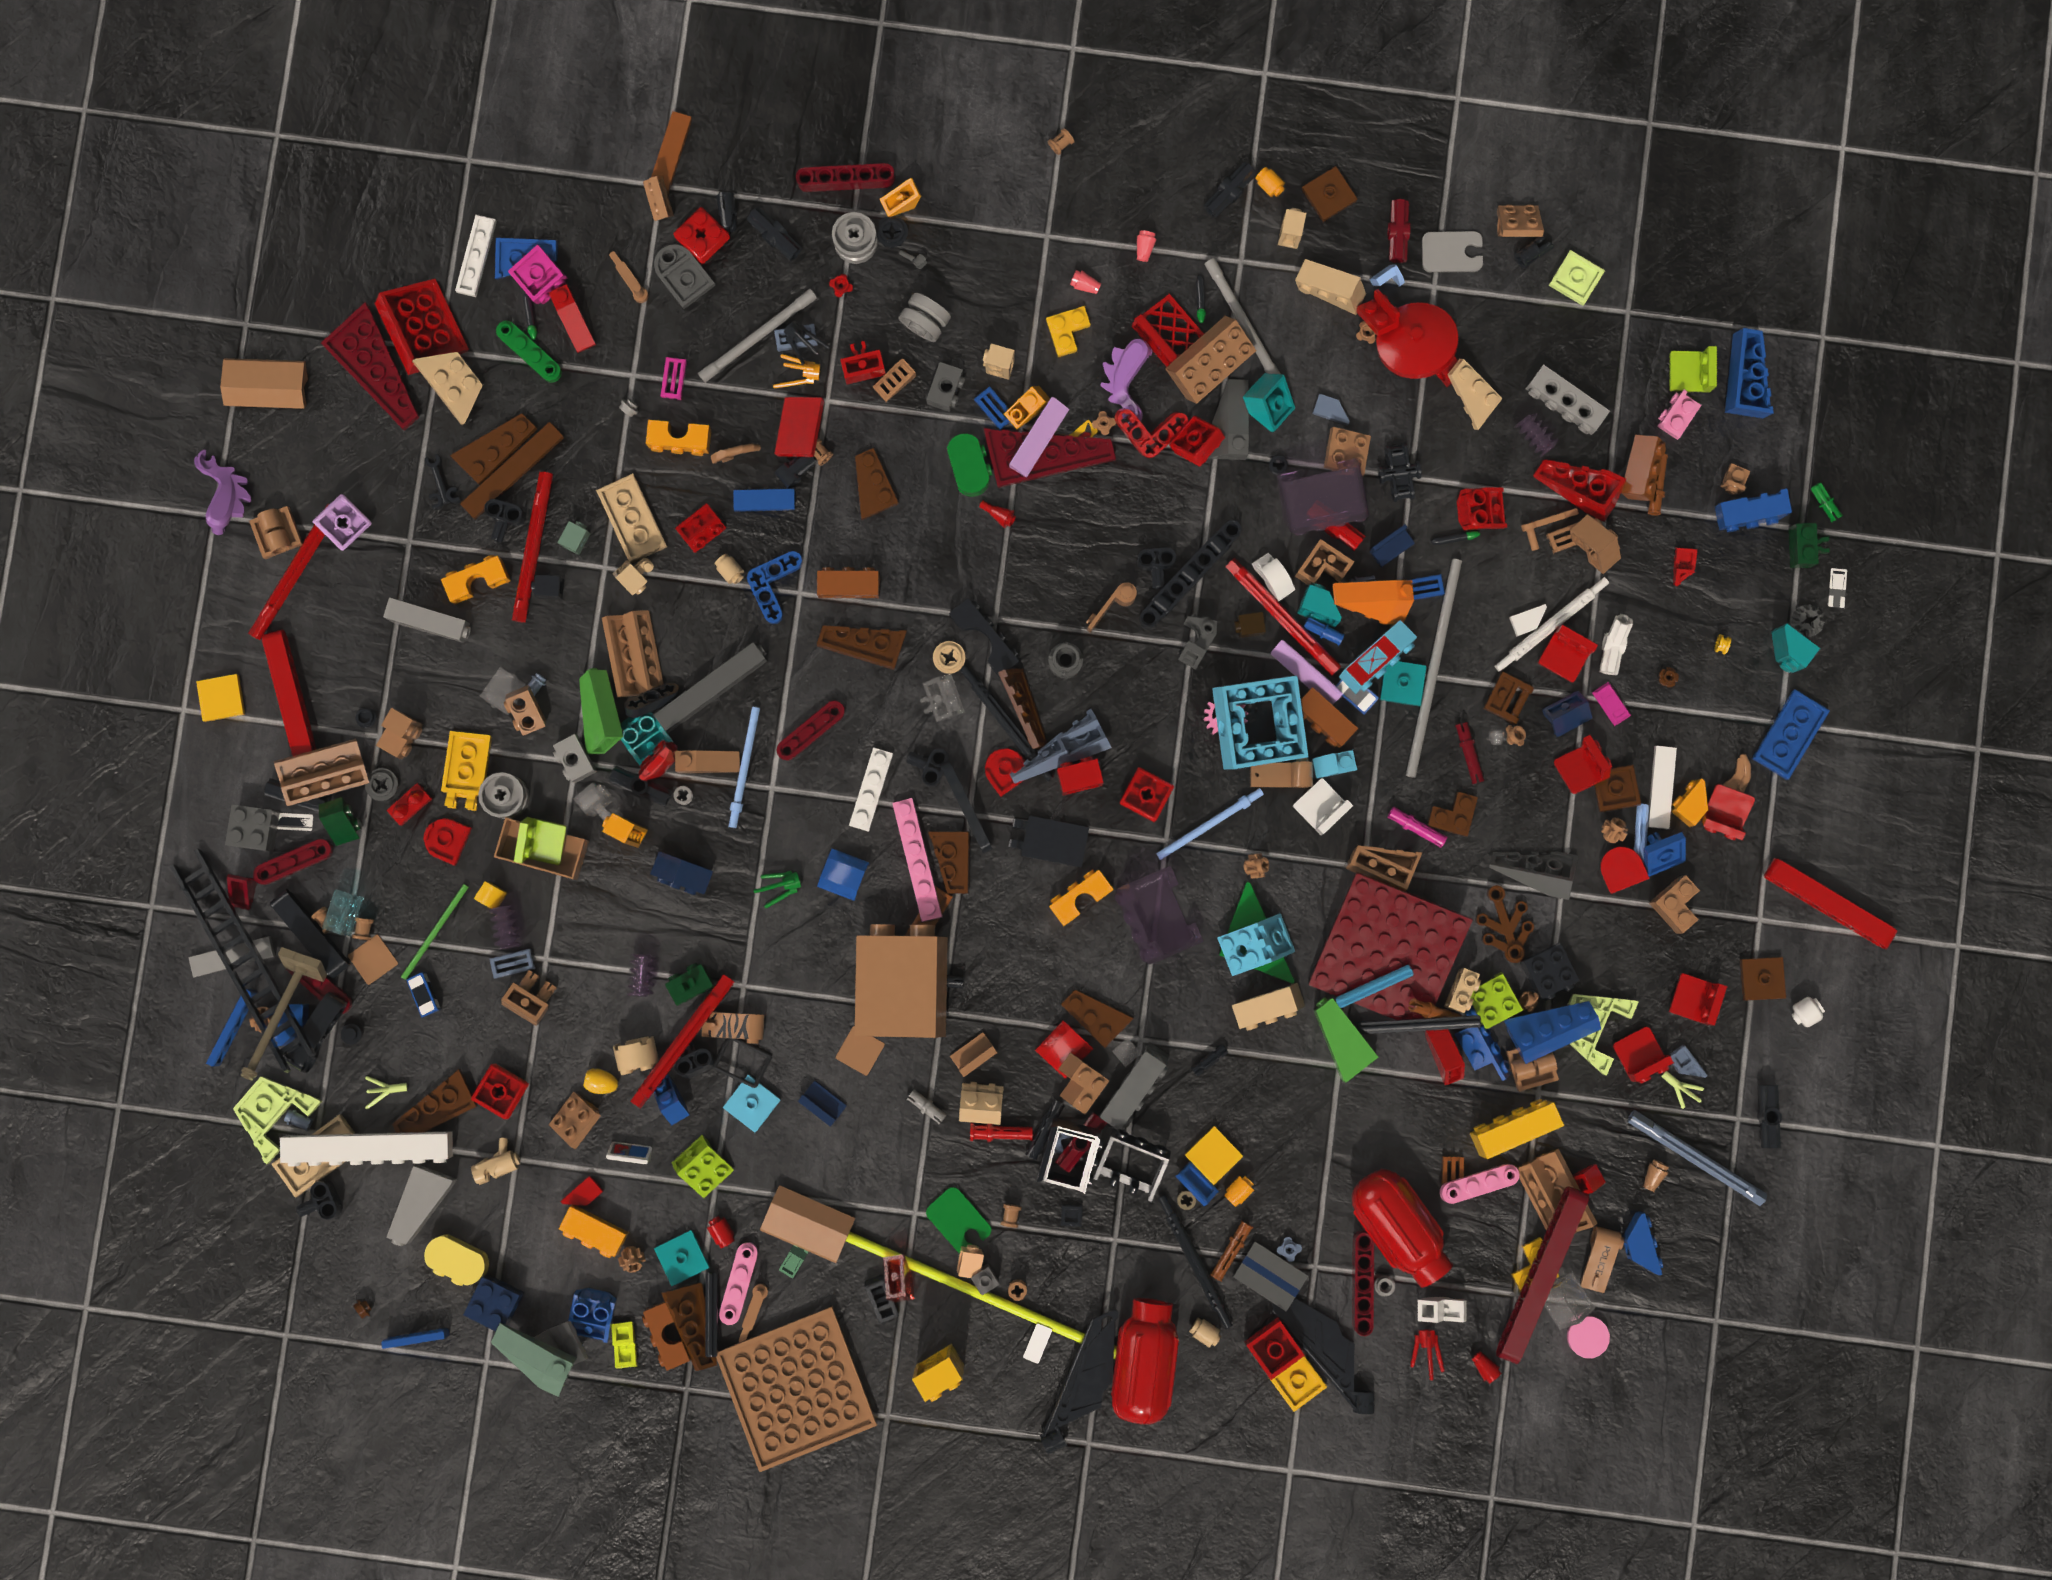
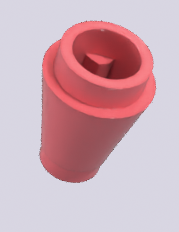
M1141 230L1139 235H1137L1136 260L1148 262L1157 240L1155 233Z
M1076 270L1070 285L1074 287L1073 289L1097 294L1101 283L1084 271Z

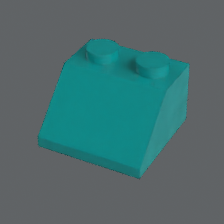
M1264 373L1243 396L1248 413L1270 432H1274L1295 409L1285 376L1281 374Z
M1320 584L1309 585L1303 595L1297 614L1307 618L1310 617L1335 628L1340 623L1342 617L1334 604L1330 592L1325 590L1326 587Z
M1789 624L1780 626L1772 631L1775 659L1780 664V668L1788 673H1794L1806 668L1820 650L1818 646Z

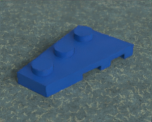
M496 238L495 279L511 276L508 270L536 245H539L554 263L557 262L558 241Z

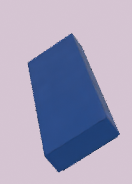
M794 489L733 490L734 511L795 510Z
M449 1328L388 1337L382 1340V1349L445 1339L450 1336Z

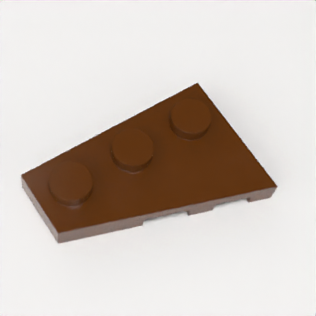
M874 448L856 455L861 519L864 520L899 503Z
M928 832L938 859L947 893L969 894L970 832Z

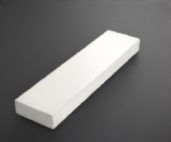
M475 215L455 289L457 293L472 297L477 296L497 222L493 218Z
M1654 746L1648 827L1669 829L1677 748Z

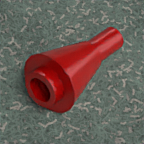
M984 500L979 505L981 509L990 513L1003 528L1010 527L1015 521L1014 510L993 506Z

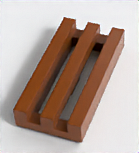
M1442 1156V1185L1447 1182V1161H1451V1181L1456 1180V1161H1458V1179L1464 1177V1157ZM1454 1189L1450 1192L1451 1197L1455 1195Z

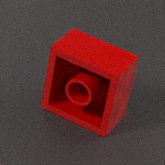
M1092 757L1080 759V763L1074 765L1072 761L1060 764L1061 767L1057 769L1063 796L1103 785L1098 759L1093 760Z
M1278 1317L1244 1341L1270 1380L1305 1356Z

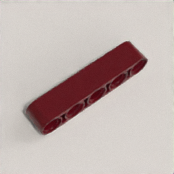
M886 163L804 167L797 171L796 180L798 187L804 192L888 188L895 182V173L893 167ZM883 173L891 174L887 179L881 177ZM863 174L871 175L867 180L861 178ZM843 175L851 176L847 181L841 180ZM823 176L831 177L827 182L821 181ZM803 177L811 178L807 183L801 182Z
M1361 1230L1353 1236L1352 1327L1360 1336H1368L1374 1328V1241L1366 1231ZM1361 1236L1368 1237L1367 1245H1359L1358 1241ZM1361 1257L1368 1258V1264L1365 1267H1359L1358 1265ZM1361 1278L1368 1279V1285L1365 1288L1358 1287V1282ZM1362 1299H1367L1368 1301L1365 1309L1358 1308V1302ZM1362 1320L1367 1321V1328L1359 1330L1358 1323Z

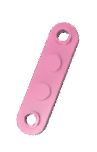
M1503 1164L1452 1180L1441 1186L1440 1197L1443 1201L1454 1204L1517 1183L1519 1171L1513 1165ZM1511 1171L1512 1177L1508 1179L1507 1174ZM1454 1189L1455 1195L1451 1197L1450 1191Z
M745 1242L740 1245L735 1256L719 1312L720 1320L726 1325L735 1324L740 1319L758 1257V1248L751 1242ZM744 1250L750 1251V1257L744 1256ZM727 1311H731L733 1313L732 1318H728L726 1316Z

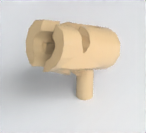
M499 1138L498 1152L492 1158L488 1159L487 1157L471 1166L472 1175L477 1184L482 1185L489 1182L490 1175L497 1179L518 1169L521 1161L517 1152L507 1151L508 1138Z

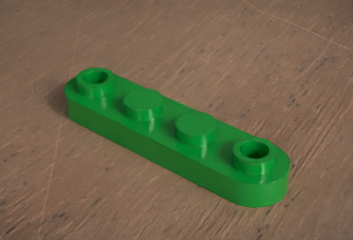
M502 321L498 324L496 328L497 336L545 381L553 383L560 379L562 375L560 366L510 321ZM509 328L508 333H503V330ZM553 368V372L548 374L547 370Z

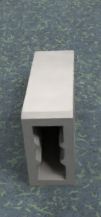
M389 598L383 616L395 624L463 643L465 638L468 639L471 632L470 623L465 620L393 598Z
M421 1165L413 1166L386 1238L391 1239V1243L398 1246L411 1243L454 1186L457 1178Z

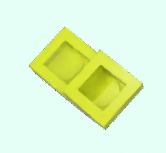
M633 1322L611 1324L615 1368L637 1366Z

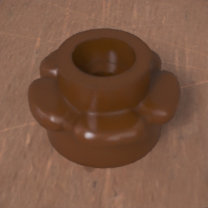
M1668 667L1659 672V682L1663 686L1673 687L1679 680V675L1673 668Z
M358 1299V1302L353 1305L354 1309L362 1319L367 1315L370 1316L369 1311L372 1309L366 1300L361 1302Z

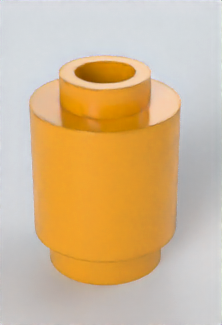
M1267 167L1263 168L1255 178L1258 181L1257 184L1270 197L1274 195L1278 197L1285 189L1283 187L1285 182L1272 169L1269 170Z
M1238 1176L1226 1189L1227 1192L1224 1196L1236 1207L1238 1204H1242L1254 1191L1252 1188L1254 1184L1246 1176L1243 1178Z

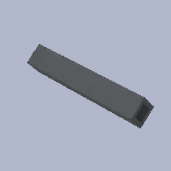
M751 643L655 713V718L664 730L670 733L766 663L767 660L764 656L767 653L761 645L756 647L754 643Z

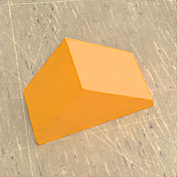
M910 178L880 198V201L888 217H892L915 209L921 194L913 178Z

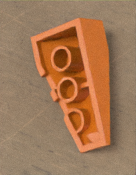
M1412 580L1333 584L1335 605L1352 612L1364 614V617L1376 619L1384 625H1395L1400 620L1404 623L1414 602Z

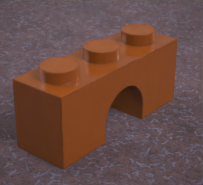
M665 1301L646 1309L643 1312L642 1320L645 1327H649L651 1331L650 1340L653 1347H657L659 1351L658 1360L662 1367L665 1366L666 1371L689 1362L690 1357L683 1341H671L665 1335L666 1325L674 1322Z

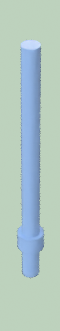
M752 707L734 801L730 805L731 816L728 827L737 828L739 813H742L743 804L741 803L760 708Z
M1258 788L1247 796L1243 795L1238 799V802L1157 852L1156 855L1162 860L1237 811L1251 806L1250 803L1264 795L1262 790Z

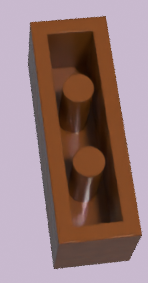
M1635 435L1625 474L1626 483L1621 492L1627 499L1651 501L1652 495L1655 494L1657 475L1661 471V459L1666 451L1665 442L1658 436Z
M824 567L822 571H817L818 598H879L880 574L879 571H875V568L868 567L863 568V571H855V568L846 567L842 568V571H834V568Z
M1313 687L1301 699L1303 720L1307 719L1312 723L1311 728L1318 734L1323 733L1327 737L1325 740L1332 747H1342L1358 729Z

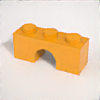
M648 420L646 445L648 448H651V451L663 452V450H671V453L683 454V451L691 452L695 456H703V453L709 454L711 428L709 425L689 424L688 432L684 437L673 438L671 436V425L668 421Z
M498 555L487 556L483 559V562L468 564L464 567V570L449 572L445 575V578L441 579L449 601L454 605L474 597L471 592V584L476 578H485L487 585L492 589L511 581L503 560Z
M1092 869L1083 876L1085 880L1082 883L1078 884L1076 881L1067 888L1069 891L1064 896L1058 894L1050 900L1052 905L1049 908L1063 927L1080 915L1075 907V899L1078 895L1087 893L1098 902L1114 890L1100 870L1095 872Z

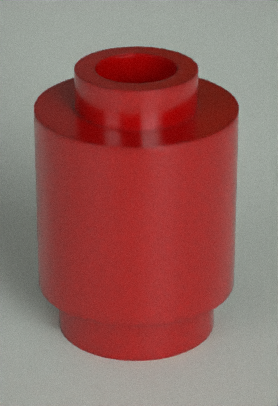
M717 1216L708 1222L710 1225L707 1227V1230L715 1244L719 1245L720 1248H724L735 1241L733 1237L734 1232L725 1217L720 1218V1216Z

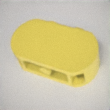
M449 1234L433 1239L425 1249V1262L428 1267L433 1269L432 1272L441 1277L446 1275L452 1278L451 1281L459 1286H463V1284L470 1285L479 1281L486 1275L489 1268V1259L486 1252Z

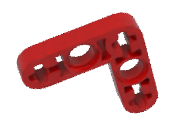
M1121 408L1115 413V422L1142 456L1153 458L1188 423V417L1183 413L1174 412L1149 433L1131 410ZM1122 414H1128L1127 420L1134 424L1129 425L1127 422L1121 421L1123 419ZM1176 418H1182V419L1180 420V423H1181L1180 426H1179V425H1175L1176 422H1177V421H1176ZM1139 427L1141 429V436L1134 439L1132 432L1135 428ZM1166 429L1168 437L1161 441L1159 433L1161 430ZM1147 444H1148V445H1152V446L1150 447V449L1152 450L1151 452H1147V451H1146V450H1147V447H1146Z

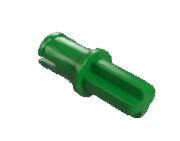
M1818 483L1811 488V491L1820 503L1819 507L1823 508L1830 522L1836 520L1832 512L1835 513L1837 518L1843 516L1833 501L1834 497H1830L1822 483Z

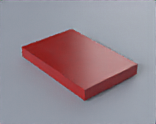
M785 397L775 455L814 457L824 405L822 398Z

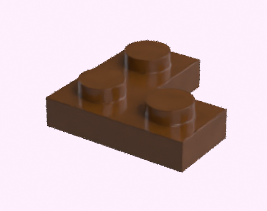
M1457 792L1452 811L1432 806L1427 826L1468 837L1478 797Z

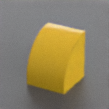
M485 881L474 899L493 910H497L507 892L493 883Z

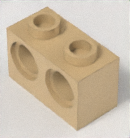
M1297 208L1286 209L1277 245L1298 248L1303 233L1306 213Z
M991 344L990 349H986L983 356V366L986 367V373L1009 380L1015 362V350Z

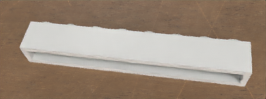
M452 1132L286 1135L280 1138V1163H288V1166H300L301 1162H308V1166L321 1165V1162H329V1165H342V1161H350V1165L363 1164V1161H371V1164H384V1160H392V1164L405 1163V1160H413V1163H425L427 1159H433V1163H444L446 1159L453 1157Z

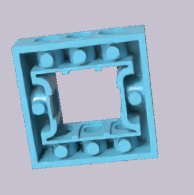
M1297 676L1212 688L1223 769H1238L1308 757ZM1272 701L1277 740L1246 745L1248 733L1245 732V712L1242 707L1236 705Z

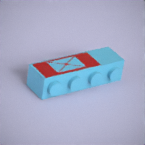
M1401 620L1398 621L1344 669L1339 677L1355 694L1360 690L1365 692L1373 684L1371 680L1375 677L1377 679L1382 677L1387 672L1385 668L1389 664L1393 667L1401 659L1399 657L1400 654L1403 652L1407 654L1414 648L1413 642L1417 639V636Z

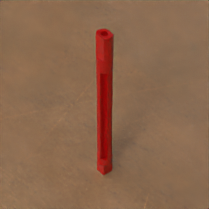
M539 472L512 616V621L520 623L526 622L529 608L531 583L534 580L553 474L549 472Z
M315 524L248 634L256 639L261 640L262 635H264L324 538L325 534Z
M1235 558L1229 562L1226 568L1331 676L1342 667Z
M724 974L721 976L641 1084L630 1102L638 1108H642L735 983Z

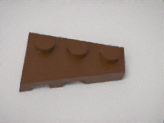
M1074 990L1061 1004L1104 1048L1134 1019L1077 990Z

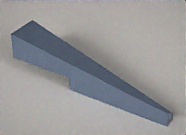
M1089 709L1086 712L1087 715L1080 721L1075 720L1072 723L1073 727L1064 734L1062 732L1038 750V755L1031 761L1027 759L1023 763L1024 767L1016 773L1011 772L1010 776L1013 782L1017 783L1061 767L1060 764L1071 761L1075 762L1110 749L1111 746L1092 709Z

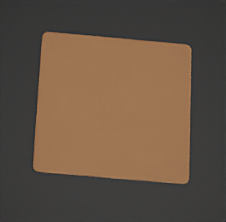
M375 935L371 940H368L348 955L367 985H370L398 965V962L379 935Z
M853 1026L835 1058L867 1076L885 1044L872 1036H855V1026Z

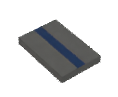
M1255 1241L1233 1277L1287 1312L1308 1275Z

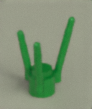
M788 871L785 873L764 874L760 876L762 879L785 878H782V882L755 889L753 892L759 893L784 886L785 890L789 889V891L764 905L765 908H768L787 896L797 893V889L801 888L797 872L792 873Z

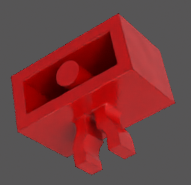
M862 341L861 354H858L854 344H850L851 351L855 356L840 359L846 384L884 376L886 373L880 350L866 353L865 341Z

